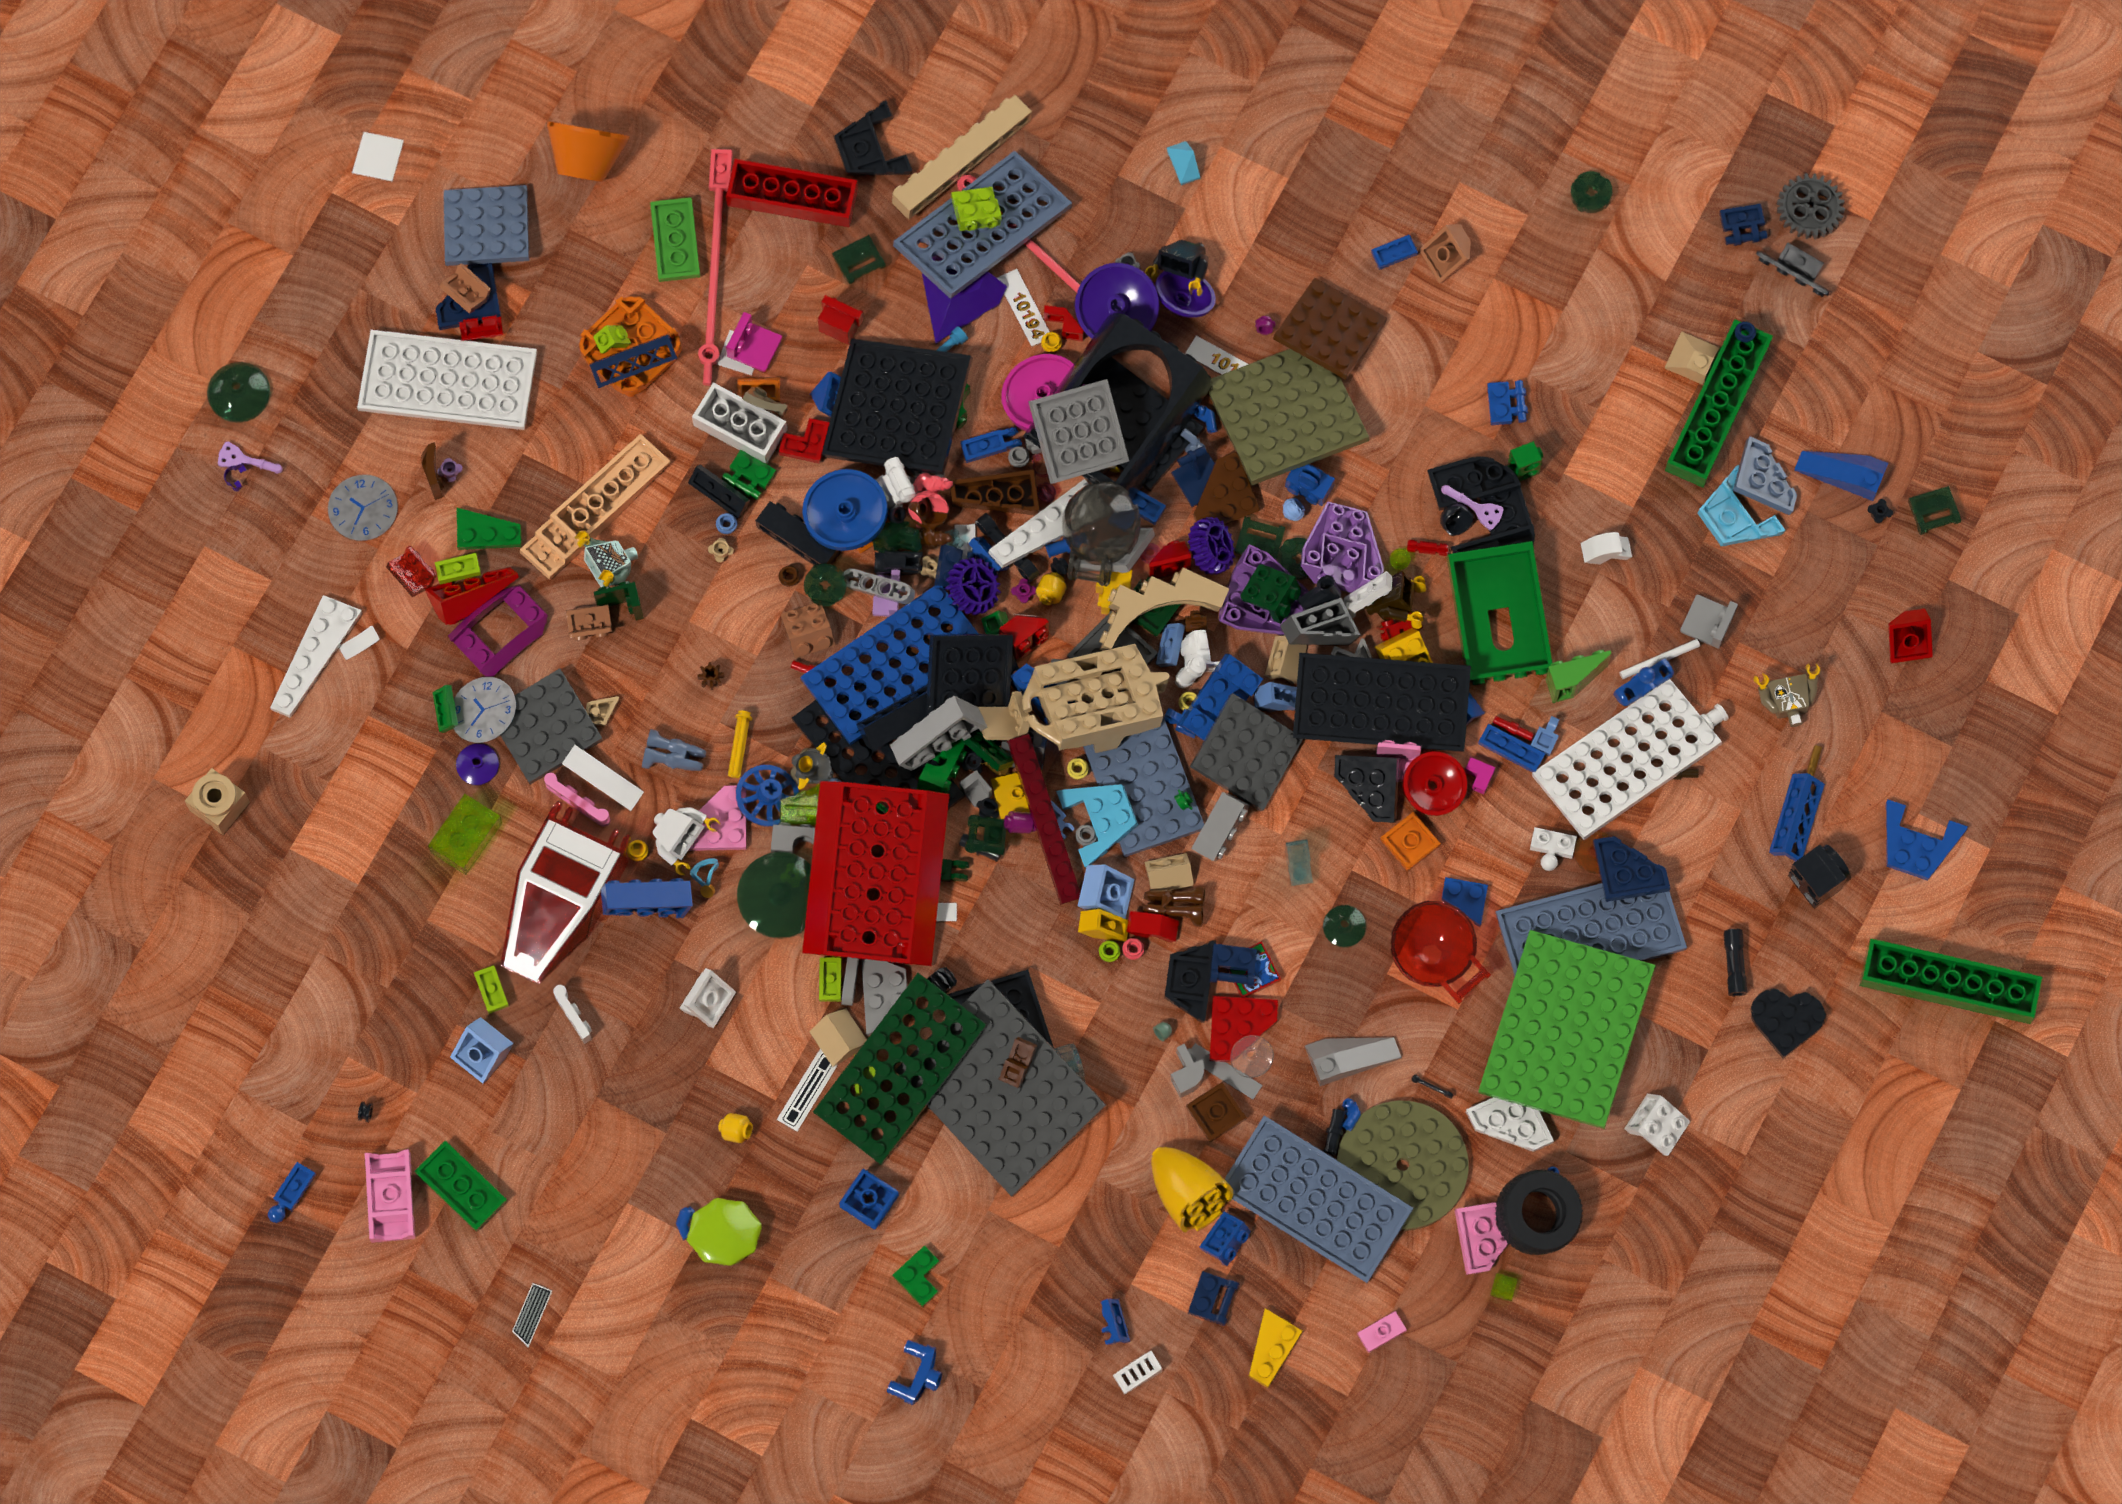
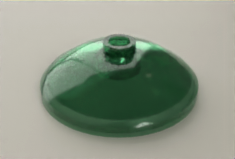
M245 362L230 363L221 367L214 373L207 388L208 402L215 414L226 421L236 423L246 422L260 415L268 405L271 393L269 381L262 370ZM235 385H240L239 389H233Z

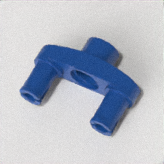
M908 1340L905 1344L904 1352L921 1358V1364L912 1386L907 1387L891 1380L887 1393L902 1398L904 1402L914 1405L923 1394L925 1388L933 1391L938 1389L942 1379V1372L933 1369L936 1359L935 1347L930 1345L924 1346Z

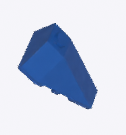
M1802 451L1794 471L1873 501L1888 463L1869 455Z

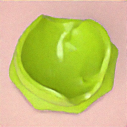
M715 1198L693 1213L687 1242L693 1247L702 1261L731 1266L740 1263L744 1258L755 1252L762 1224L745 1202Z

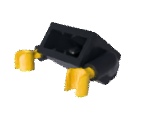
M1179 240L1159 249L1157 256L1152 262L1154 265L1147 267L1145 274L1149 278L1151 277L1153 282H1156L1159 276L1158 269L1191 280L1194 278L1195 280L1191 281L1188 285L1189 291L1192 294V291L1197 289V295L1200 296L1203 292L1200 283L1204 281L1208 269V257L1206 256L1204 245L1200 242L1194 244L1185 240Z

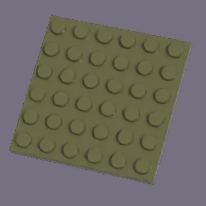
M1291 349L1211 378L1212 387L1208 392L1209 397L1239 456L1251 485L1369 441V435L1340 376Z

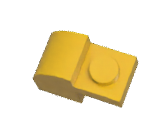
M1132 570L1126 573L1104 572L1098 578L1096 593H1101L1098 597V606L1101 607V614L1108 615L1110 613V608L1108 607L1111 601H1108V597L1112 589L1116 590L1119 585L1131 589Z

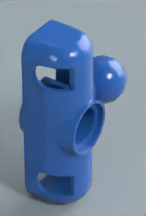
M1665 658L1652 667L1642 668L1630 681L1616 689L1613 695L1622 706H1628L1672 678L1674 670ZM1660 671H1663L1666 674L1664 678ZM1625 693L1630 695V700L1627 699Z

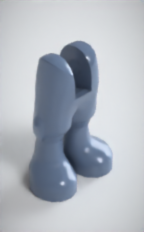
M650 729L642 768L649 769L654 763H663L672 769L702 771L703 764L698 761L689 760V757L705 758L706 750L685 743L680 739H666L661 737L658 731ZM654 748L666 749L671 753L659 752L654 750Z

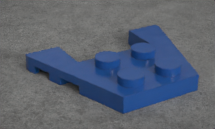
M1887 799L1885 804L1887 834L1886 867L1928 881L1948 853L1964 835L1968 826L1949 820L1943 839L1939 840L1901 827L1900 822L1906 805Z

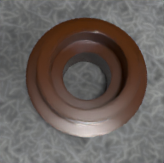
M785 566L780 570L778 577L782 585L792 587L799 582L800 574L797 568ZM791 574L793 575V578L791 580H787L785 578L786 575Z

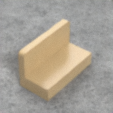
M1275 636L1265 676L1270 679L1283 678L1292 684H1297L1299 653H1305L1307 645L1289 644L1285 636Z
M1187 853L1144 862L1149 878L1150 890H1173L1193 886L1191 866Z

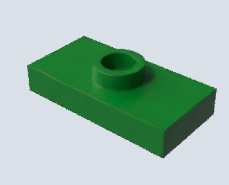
M444 685L432 692L439 732L446 733L458 726L451 685Z

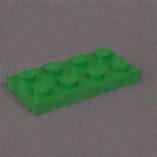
M446 1140L414 1171L476 1232L507 1202V1199Z

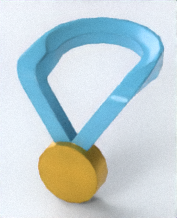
M715 858L700 861L690 871L691 877L702 886L700 892L705 898H711L715 894V888L710 884L713 872L719 866L718 860ZM714 864L708 873L705 883L697 875V872L705 865Z

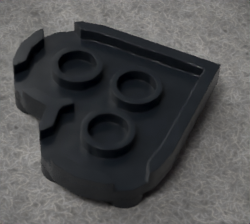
M1775 988L1758 994L1753 1000L1750 1009L1754 1025L1782 1059L1815 1035L1822 1027L1826 1017L1821 1002L1809 993L1803 992L1789 998Z

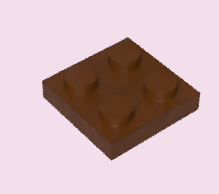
M1223 1082L1186 1105L1187 1110L1210 1143L1247 1119Z

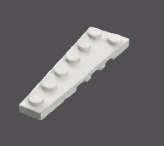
M1084 479L989 549L988 553L1001 568H1004L1027 556L1029 553L1041 549L1044 545L1059 540L1061 536L1069 532L1072 533L1078 530L1079 527L1111 513L1112 508Z
M322 596L270 707L272 711L290 718L307 695L308 690L316 682L318 675L327 666L329 659L341 645L340 643L349 634L362 615V610L327 596Z

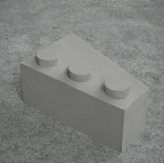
M1222 792L1191 849L1212 861H1217L1218 858L1221 860L1227 851V848H1225L1227 843L1235 837L1237 833L1236 828L1246 817L1250 804L1228 792Z

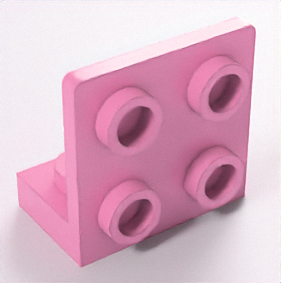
M1385 740L1382 743H1378L1376 757L1399 758L1398 782H1403L1405 770L1411 761L1420 755L1421 746H1417L1416 743L1406 742L1403 745Z

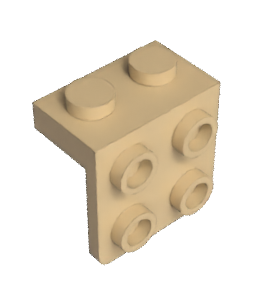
M1012 692L1008 707H978L988 727L982 730L983 737L986 740H1010L1027 735L1029 728H1031L1027 721V717L1030 715L1023 710V696L1021 692Z

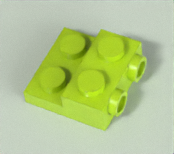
M993 187L951 192L959 231H973L980 228L1001 226L1002 215L998 200L995 199Z

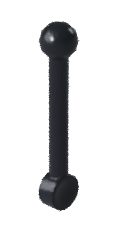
M1416 1074L1411 1077L1412 1082L1423 1084L1449 1099H1452L1454 1096L1453 1093L1420 1079Z

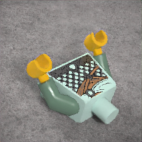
M583 530L579 531L575 536V539L579 540L577 545L579 547L585 546L584 561L600 587L618 586L619 583L625 582L630 574L631 561L638 559V553L634 547L624 550L619 541L596 540L590 538L589 534Z

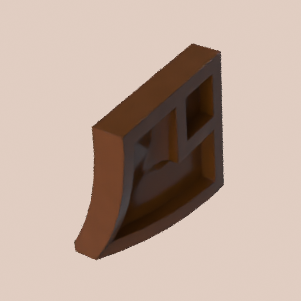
M433 442L424 449L421 455V464L434 499L437 500L443 497L441 490L444 489L441 478H437L436 445Z

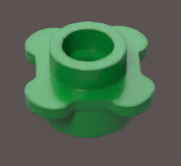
M1179 789V794L1174 796L1177 804L1183 811L1187 808L1192 810V798L1187 791L1183 792Z

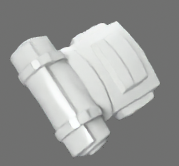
M894 457L888 459L884 464L886 474L876 479L884 491L888 510L894 506L902 507L903 503L910 502L917 495L912 485L915 477L908 476L900 459Z
M1206 630L1193 631L1186 635L1181 642V655L1184 656L1185 666L1179 670L1174 682L1180 688H1187L1203 673L1213 672L1216 668L1215 666L1219 664L1220 661H1211Z

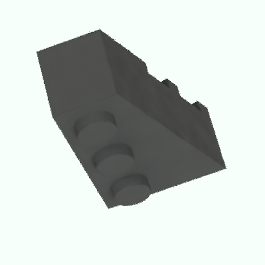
M1342 598L1293 614L1280 625L1289 644L1350 645L1360 636Z

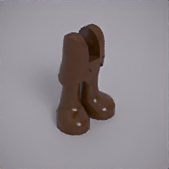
M1197 887L1193 891L1176 892V889L1151 890L1144 893L1145 900L1160 902V905H1144V913L1187 917L1191 919L1194 926L1202 927L1205 887ZM1174 902L1195 904L1193 906H1173Z

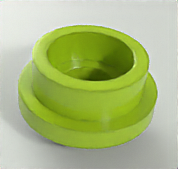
M1105 941L1099 947V956L1105 962H1114L1120 956V947L1114 941ZM1107 949H1112L1114 953L1112 955H1107L1105 951Z

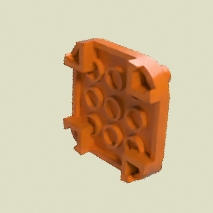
M621 296L615 300L616 304L588 330L584 329L580 335L579 347L581 356L588 365L666 334L670 335L677 358L682 350L679 334L676 329L671 328L639 296L637 298H623ZM606 325L623 326L627 331L631 344L626 348L612 347L606 353H600L593 336ZM668 345L659 347L656 356L663 359L672 356ZM655 349L648 352L654 354ZM645 353L640 354L636 363L642 366L649 365L652 356ZM636 356L630 358L629 360L634 362ZM654 358L652 363L657 362L659 360ZM676 359L610 385L621 394L633 397L645 390ZM626 361L619 362L616 370L624 374L628 373L632 364ZM616 364L611 365L609 367L614 369ZM634 366L633 370H636L640 367ZM606 368L597 371L605 381L609 380L612 375V371ZM615 373L614 376H613V378H615V377H617V376H620V375L617 374V373Z

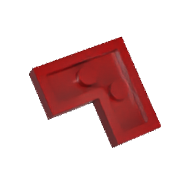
M809 418L804 437L783 433L779 455L820 464L830 422Z

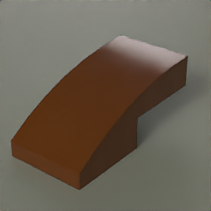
M1020 1037L1015 1038L1009 1058L1005 1060L999 1080L1019 1088L1038 1045Z

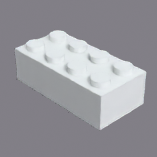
M714 382L692 416L693 426L738 450L746 452L767 464L782 440L783 433L787 432L785 420L744 401L742 397Z

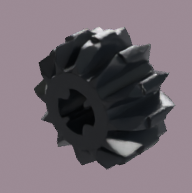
M947 967L940 968L927 978L946 994L957 983L955 975Z

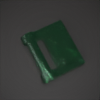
M869 235L832 253V257L848 285L878 268L886 267L884 259L879 254ZM874 258L875 261L850 273L849 269Z
M1949 486L1908 499L1920 535L1926 534L1928 530L1951 523L1954 525L1961 523V517ZM1946 510L1950 511L1951 515L1926 523L1923 519Z
M1245 516L1235 553L1242 555L1250 544L1269 553L1277 561L1286 527L1280 525L1276 527L1253 521L1250 517ZM1248 528L1277 536L1275 540L1247 532Z
M979 815L969 816L967 821L969 834L965 850L969 853L981 851L1003 855L1006 838L1004 819L982 818ZM979 826L984 827L983 841L977 840Z

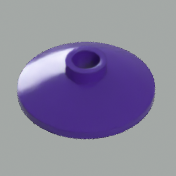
M484 744L467 746L460 752L456 760L458 775L463 781L471 785H483L490 782L496 776L499 769L497 754L492 748ZM479 759L481 762L479 765H474L473 761Z

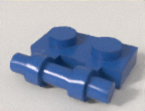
M1522 380L1515 381V389L1510 390L1509 382L1487 383L1491 425L1512 424V416H1518V422L1520 423L1527 421L1528 407L1525 405L1526 388L1523 387ZM1510 398H1516V407H1511Z

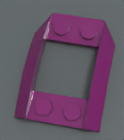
M519 585L500 591L467 616L448 637L485 677H493L528 645L543 636V630L549 615ZM505 601L529 627L513 638L495 655L471 628L493 608Z

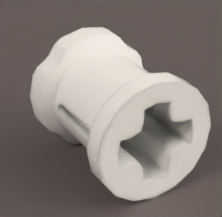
M1716 704L1714 709L1707 714L1700 715L1712 730L1720 722L1729 719L1726 711L1719 704Z

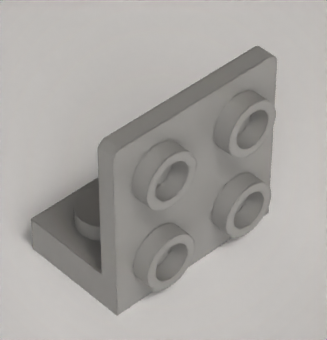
M1696 595L1680 632L1719 649L1738 604L1730 601L1728 607L1703 596Z

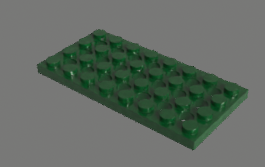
M917 973L814 1109L813 1113L880 1165H883L988 1025L923 975ZM921 997H926L928 1000V1006L925 1009L917 1007V1001ZM938 1010H943L945 1013V1019L942 1022L934 1020V1014ZM909 1014L915 1018V1023L911 1027H907L904 1024V1018ZM955 1023H960L962 1025V1032L955 1036L951 1032V1027ZM924 1028L932 1030V1036L928 1040H924L921 1037V1031ZM894 1032H899L902 1035V1040L898 1044L891 1042L890 1038ZM941 1041L949 1043V1050L945 1053H940L938 1050V1044ZM911 1045H916L919 1048V1053L916 1057L908 1055V1048ZM882 1049L887 1050L889 1053L888 1059L884 1062H880L877 1058L878 1052ZM933 1058L936 1061V1067L929 1071L925 1068V1061ZM902 1062L905 1064L906 1070L903 1074L897 1075L894 1070L895 1065ZM868 1067L875 1069L876 1073L872 1079H867L864 1076V1071ZM915 1076H921L923 1079V1084L919 1088L912 1086L911 1081ZM885 1080L892 1082L893 1087L889 1092H884L881 1089V1084ZM856 1084L862 1087V1093L858 1097H854L851 1093V1088ZM902 1093H907L910 1101L907 1105L902 1106L899 1104L898 1098ZM873 1097L879 1100V1107L875 1110H871L868 1106V1101ZM841 1102H847L849 1105V1110L846 1114H840L838 1111V1105ZM892 1110L896 1113L897 1117L893 1123H888L885 1115L888 1111ZM858 1115H864L866 1118V1124L863 1127H857L855 1124V1119ZM876 1128H880L883 1131V1137L878 1141L872 1137V1132Z

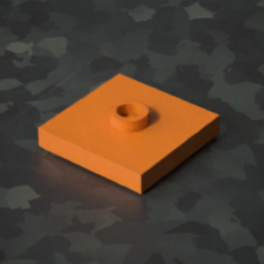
M1414 812L1380 837L1382 843L1407 872L1441 846V843Z

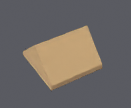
M847 1009L827 1014L809 1031L832 1067L856 1054L867 1040Z

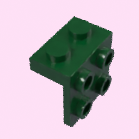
M1260 564L1257 566L1240 597L1244 602L1268 610L1273 621L1281 624L1284 618L1289 615L1294 601L1299 598L1301 588L1295 576Z

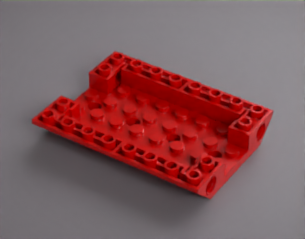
M820 781L803 954L932 967L949 794L868 784ZM879 802L887 803L889 806L888 812L879 814L876 811V805ZM875 845H880L884 848V854L881 857H874L871 850ZM871 888H876L880 893L879 898L875 901H871L867 897V892ZM867 931L873 932L875 935V940L871 944L864 943L862 939L863 934Z

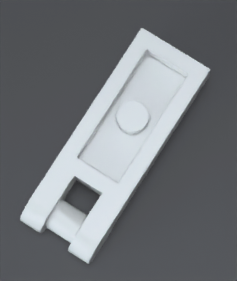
M1386 571L1344 598L1343 602L1352 618L1355 617L1357 611L1371 605L1375 600L1387 595L1392 590V576Z
M557 985L553 991L555 998L583 1043L586 1044L592 1040L590 1035L592 1029L586 1020L582 1022L578 1015L581 1012L575 1003L570 1004L566 988L563 985Z

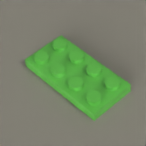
M692 197L650 202L659 282L700 278Z

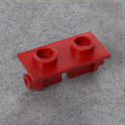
M496 315L482 317L483 324H478V318L463 319V322H459L462 341L502 336L501 317Z
M1393 619L1381 621L1382 625L1377 626V629L1383 630V633H1380L1382 642L1399 635L1400 629H1403V632L1413 628L1411 621L1406 620V622L1399 620L1394 621Z

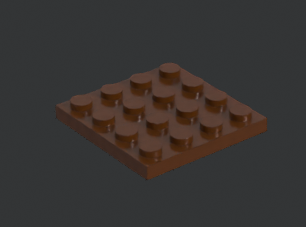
M1314 278L1274 334L1273 340L1346 380L1386 323L1387 317Z

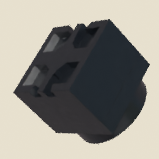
M1827 844L1824 846L1818 845L1794 862L1788 874V877L1814 909L1841 891L1844 884L1851 880L1850 871L1844 860Z

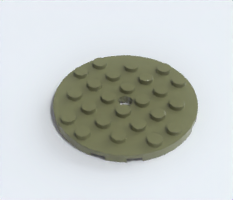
M1390 1101L1374 1106L1362 1113L1352 1131L1347 1130L1345 1132L1337 1156V1161L1414 1208L1400 1231L1421 1229L1439 1221L1459 1201L1468 1177V1154L1459 1131L1439 1111L1425 1104L1413 1101ZM1401 1159L1409 1164V1168L1405 1171L1399 1170L1396 1166L1397 1162Z

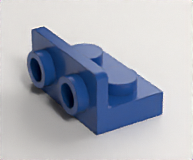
M1223 1212L1199 1247L1202 1251L1219 1259L1223 1265L1228 1266L1236 1257L1237 1251L1242 1244L1247 1241L1251 1230L1243 1221Z

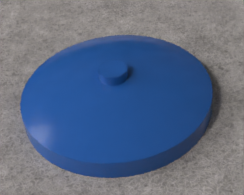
M843 469L822 476L810 487L804 498L802 511L806 528L818 543L833 550L847 551L863 547L879 535L887 519L888 505L882 487L874 478L861 471Z

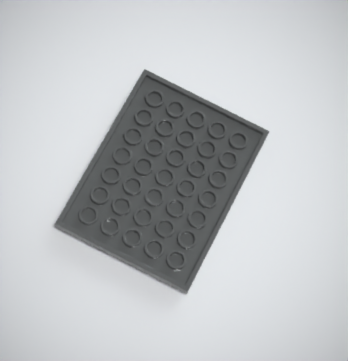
M987 980L962 1006L988 1026L927 1106L1007 1193L1014 1197L1107 1105L990 980ZM960 1023L952 1025V1034L955 1036L961 1034L962 1025ZM1017 1037L1038 1045L1019 1088L999 1080L1005 1060L1009 1058L1015 1038ZM941 1041L938 1044L939 1052L945 1053L949 1050V1043L947 1041ZM919 1048L910 1057H916L919 1053ZM933 1058L925 1061V1068L930 1071L936 1067V1061ZM901 1063L895 1069L898 1075L903 1074L906 1066L904 1063ZM913 1077L911 1081L914 1088L921 1087L923 1084L922 1077Z

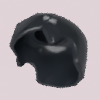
M1461 503L1449 505L1440 515L1442 528L1451 536L1460 535L1467 531L1474 520L1470 510Z

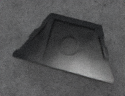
M1209 941L1208 944L1198 947L1194 946L1186 951L1170 954L1164 998L1201 1023H1205L1212 950L1216 941Z

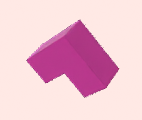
M1470 757L1465 773L1476 777L1472 790L1484 795L1495 772V767Z

